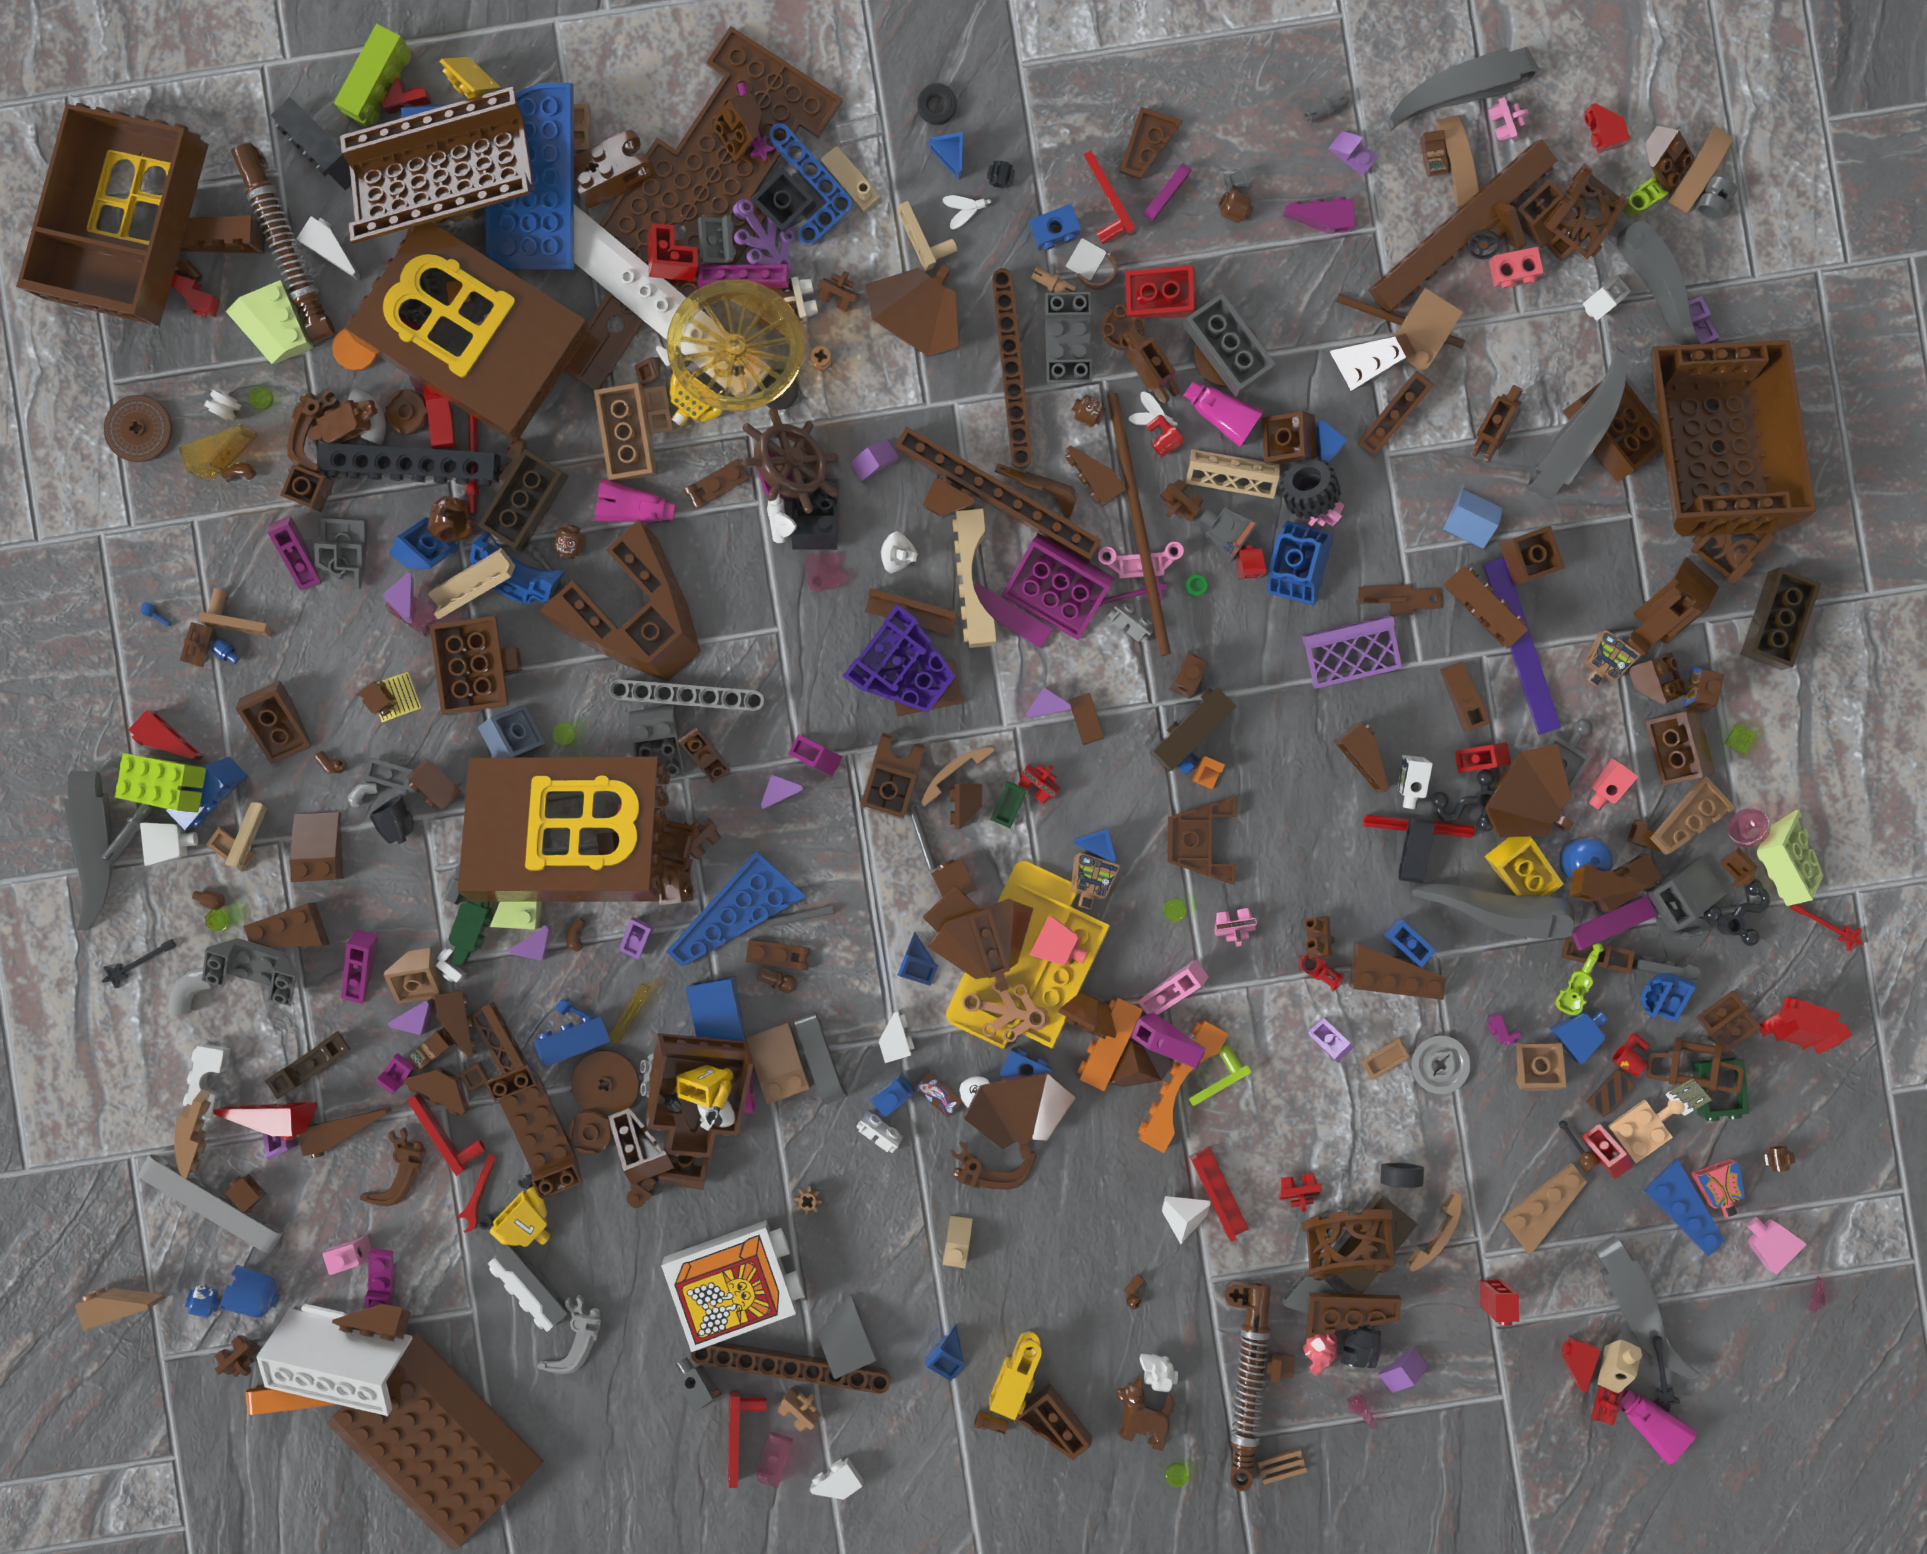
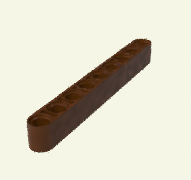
M999 268L993 274L992 288L1012 465L1018 470H1023L1030 465L1032 454L1013 277L1008 269ZM1004 276L1008 279V283L1000 285L996 282V279ZM1006 298L1011 304L1008 307H1002L998 303L999 300ZM1008 320L1012 322L1013 327L1006 330L1001 327V323ZM1010 342L1016 348L1012 352H1007L1003 348L1004 344ZM1008 365H1015L1018 371L1015 374H1009L1006 371V367ZM1017 387L1020 390V394L1018 396H1011L1008 393V389ZM1013 409H1019L1023 415L1021 418L1015 419L1011 416L1010 412ZM1021 431L1025 434V438L1022 441H1017L1013 438V433ZM1018 453H1024L1028 460L1025 463H1018L1015 460V456Z
M718 1342L704 1347L708 1352L706 1356H700L697 1350L691 1352L692 1360L699 1365L870 1393H885L889 1389L891 1375L886 1369L868 1365L834 1379L830 1374L831 1369L825 1358L727 1342ZM719 1352H728L730 1355V1359H721L719 1356ZM750 1355L753 1361L751 1363H744L741 1356ZM770 1358L774 1361L775 1365L767 1367L764 1365L763 1360ZM794 1362L797 1365V1369L790 1371L786 1368L785 1364ZM812 1365L817 1366L820 1372L811 1374L808 1371V1367ZM861 1373L864 1379L857 1382L852 1378V1375ZM881 1376L887 1382L883 1385H878L874 1379Z

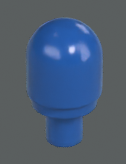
M217 638L212 641L211 651L218 658L224 661L229 660L233 664L240 660V657L234 653L235 649L225 639Z

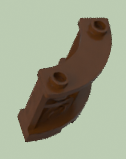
M1584 163L1570 180L1566 191L1569 194L1568 198L1560 200L1543 224L1588 259L1590 256H1596L1601 250V242L1628 203L1626 202V195L1622 193L1619 197L1591 174L1592 168ZM1596 198L1601 208L1602 217L1584 219L1585 206L1581 199L1592 200ZM1572 208L1577 209V213H1574ZM1557 226L1572 229L1569 236L1560 231ZM1578 230H1581L1579 234L1580 242L1585 239L1586 235L1590 237V242L1585 249L1574 242Z
M1775 532L1754 533L1758 538L1756 541L1741 539L1733 544L1731 534L1695 536L1692 540L1694 545L1691 552L1698 554L1726 576V580L1734 585L1754 564L1752 561L1756 559L1758 551L1763 553L1775 539ZM1710 539L1716 540V545L1711 547V549L1723 546V551L1716 556L1704 548V545ZM1743 544L1747 547L1745 553H1741V548L1736 551L1734 548ZM1725 555L1732 568H1729L1719 558Z
M1362 1210V1214L1355 1213V1215H1349V1211L1330 1213L1328 1218L1317 1216L1302 1222V1231L1307 1232L1309 1270L1306 1271V1276L1314 1277V1280L1323 1281L1327 1280L1329 1276L1350 1271L1375 1270L1376 1273L1388 1272L1390 1268L1396 1265L1391 1228L1392 1210ZM1381 1224L1383 1227V1239L1377 1238ZM1358 1225L1363 1226L1362 1230L1360 1231L1366 1233L1365 1235H1361L1356 1232V1227ZM1344 1226H1346L1352 1236L1362 1240L1358 1247L1347 1257L1340 1255L1330 1246L1339 1239ZM1331 1229L1334 1230V1234L1332 1236L1329 1235V1230ZM1373 1242L1384 1244L1385 1259L1378 1260L1372 1258L1373 1252L1381 1253L1378 1248L1372 1246ZM1325 1258V1264L1322 1266V1260Z

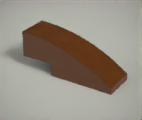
M1568 936L1565 939L1561 958L1585 963L1589 954L1594 950L1593 945L1578 950L1573 937ZM1602 944L1604 950L1599 953L1595 966L1631 974L1636 952Z

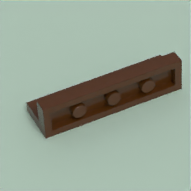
M870 588L869 599L865 609L866 613L887 618L896 604H898L916 618L921 628L947 636L952 635L957 618L956 612Z
M494 1002L469 1015L501 1074L506 1073V1069L511 1071L528 1064ZM484 1013L490 1026L481 1025L477 1016ZM491 1032H495L501 1043L500 1047L492 1045L490 1042ZM503 1051L507 1053L512 1062L511 1066L504 1065L500 1060Z

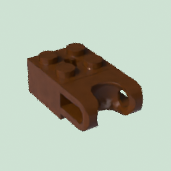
M624 131L574 156V183L588 209L629 190L628 186L652 174L653 164L646 155L640 154L630 157L641 146L640 138L635 131Z
M883 733L877 746L859 807L903 820L925 747L923 744L917 743L912 747L908 757L904 759L897 758L891 752V735ZM887 785L891 786L890 790L894 792L889 797L884 796L885 793L882 792V788H886Z

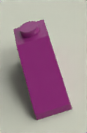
M291 515L271 523L267 533L299 590L301 591L320 583L319 574Z
M356 929L347 942L341 999L360 1004L364 1003L377 951V934Z

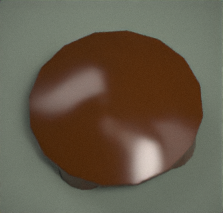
M1119 304L1111 308L1102 319V336L1115 349L1128 350V344L1123 335L1133 328H1136L1141 336L1144 335L1145 320L1142 317H1128L1127 306Z

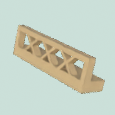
M1192 449L1186 484L1274 499L1280 477V464ZM1193 469L1203 471L1206 476L1201 479L1192 477ZM1218 474L1226 475L1228 480L1217 482L1214 477ZM1240 478H1247L1250 483L1246 486H1240L1236 481ZM1270 482L1272 483L1271 490H1263L1258 484Z
M501 548L431 589L428 595L438 606L434 615L437 619H440L511 577L515 564Z

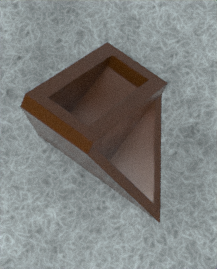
M1128 1041L1109 1081L1119 1086L1127 1087L1162 1080L1144 1047Z

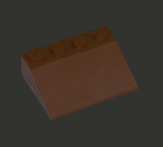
M1602 381L1562 411L1568 420L1594 394ZM1626 381L1617 412L1606 433L1593 451L1616 482L1635 471L1663 447L1660 425Z
M497 616L429 625L441 715L452 716L509 706Z

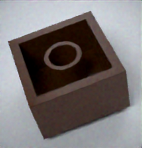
M1551 525L1499 543L1513 585L1525 583L1565 568Z

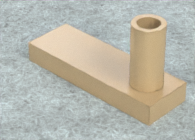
M838 146L834 147L820 159L822 165L863 213L881 199L880 195Z
M906 201L899 205L897 212L925 272L934 268L937 259L957 252L953 239L929 247L909 202Z

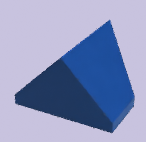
M963 132L930 138L928 140V148L960 179L962 177Z
M1108 829L1076 838L1073 841L1074 844L1112 863L1116 861Z
M914 931L897 975L931 986L938 965L934 962Z
M956 1324L925 1356L926 1367L950 1381L966 1365L963 1360Z

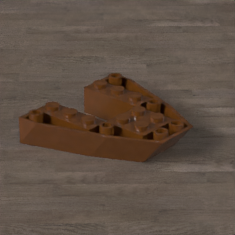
M638 519L606 551L651 598L641 610L619 629L589 595L572 580L539 611L559 630L611 659L633 669L669 681L701 650L687 602L661 544L647 526Z

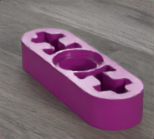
M1182 163L1148 206L1144 216L1153 222L1187 179L1192 169Z

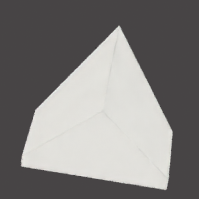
M1165 1196L1162 1212L1180 1244L1206 1218L1210 1201Z

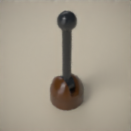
M1561 1120L1559 1127L1565 1130L1581 1153L1580 1165L1584 1171L1597 1166L1600 1163L1597 1156L1592 1152H1585L1569 1130L1568 1123L1565 1120Z

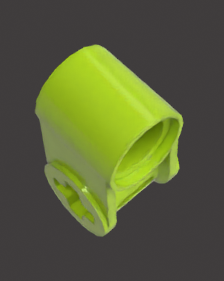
M1656 176L1649 179L1627 198L1626 202L1628 205L1623 210L1627 216H1638L1669 194L1658 184ZM1632 200L1638 202L1639 208L1633 205Z

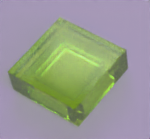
M1735 724L1724 744L1746 755L1757 735L1739 724Z

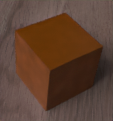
M293 464L280 496L322 512L334 482Z
M962 858L956 861L951 859L937 866L938 870L931 873L942 897L954 886L959 888L965 895L977 889Z

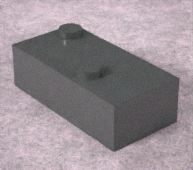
M1223 293L1185 319L1184 329L1235 397L1269 375L1276 366L1275 362Z

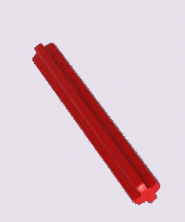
M1364 815L1363 826L1406 831L1409 819ZM1434 822L1433 834L1466 838L1474 836V826Z

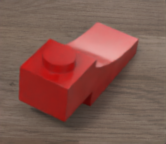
M174 274L171 286L187 300L186 306L193 310L192 314L205 319L207 315L215 318L220 300L213 295L200 292L202 285L195 280Z
M423 385L432 448L440 450L456 447L454 409L451 402Z

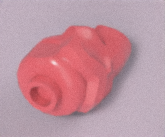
M1326 1333L1316 1334L1315 1337L1306 1339L1303 1350L1306 1356L1313 1362L1309 1369L1314 1376L1323 1372L1338 1355L1337 1337L1334 1333L1328 1335Z

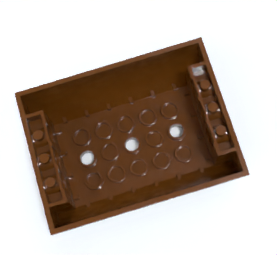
M1790 340L1653 346L1650 352V360L1675 531L1683 537L1776 532L1797 524L1815 513L1816 504ZM1706 402H1713L1717 410L1708 409ZM1717 443L1721 445L1723 452H1716L1712 444ZM1718 486L1727 487L1729 494L1724 495L1720 493Z

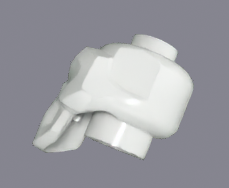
M1154 1354L1140 1355V1362L1145 1371L1144 1384H1150L1153 1390L1169 1392L1173 1385H1177L1178 1371H1174L1168 1357H1160Z

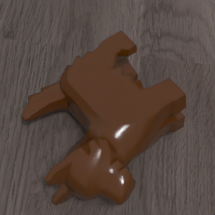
M1137 1375L1135 1382H1130L1126 1387L1118 1388L1116 1391L1118 1400L1124 1403L1122 1427L1119 1429L1118 1434L1122 1439L1131 1442L1137 1432L1140 1435H1152V1438H1149L1147 1443L1151 1444L1153 1449L1163 1451L1166 1443L1165 1437L1170 1430L1169 1416L1174 1411L1172 1408L1175 1402H1173L1171 1394H1168L1160 1410L1144 1406L1143 1379Z

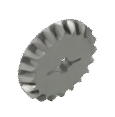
M1443 1035L1431 1036L1423 1040L1412 1054V1074L1416 1082L1425 1090L1435 1094H1448L1460 1088L1466 1081L1470 1071V1058L1464 1046L1454 1038ZM1444 1059L1443 1064L1445 1068L1436 1070L1437 1065L1435 1061Z

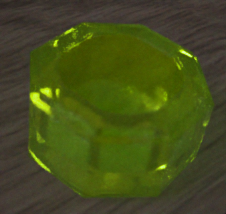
M222 909L211 910L205 916V924L211 931L224 930L229 925V915Z

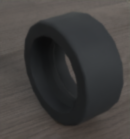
M1409 1163L1381 1164L1380 1183L1402 1188L1422 1187L1424 1184V1167Z

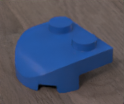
M1671 973L1659 974L1645 985L1641 992L1640 1001L1645 1008V1012L1652 1018L1659 1015L1677 1022L1696 988V983Z

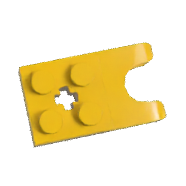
M1031 1331L1023 1332L1017 1341L1011 1358L1006 1356L989 1397L991 1411L1013 1420L1016 1419L1017 1414L1021 1415L1026 1405L1024 1401L1026 1393L1030 1394L1035 1382L1033 1380L1034 1372L1042 1353L1040 1338L1036 1333Z

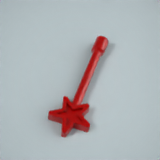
M1799 903L1790 905V909L1796 913L1804 914L1841 935L1837 940L1846 943L1847 951H1851L1854 944L1864 945L1859 938L1862 932L1861 928L1852 931L1849 926H1844V930L1806 910Z

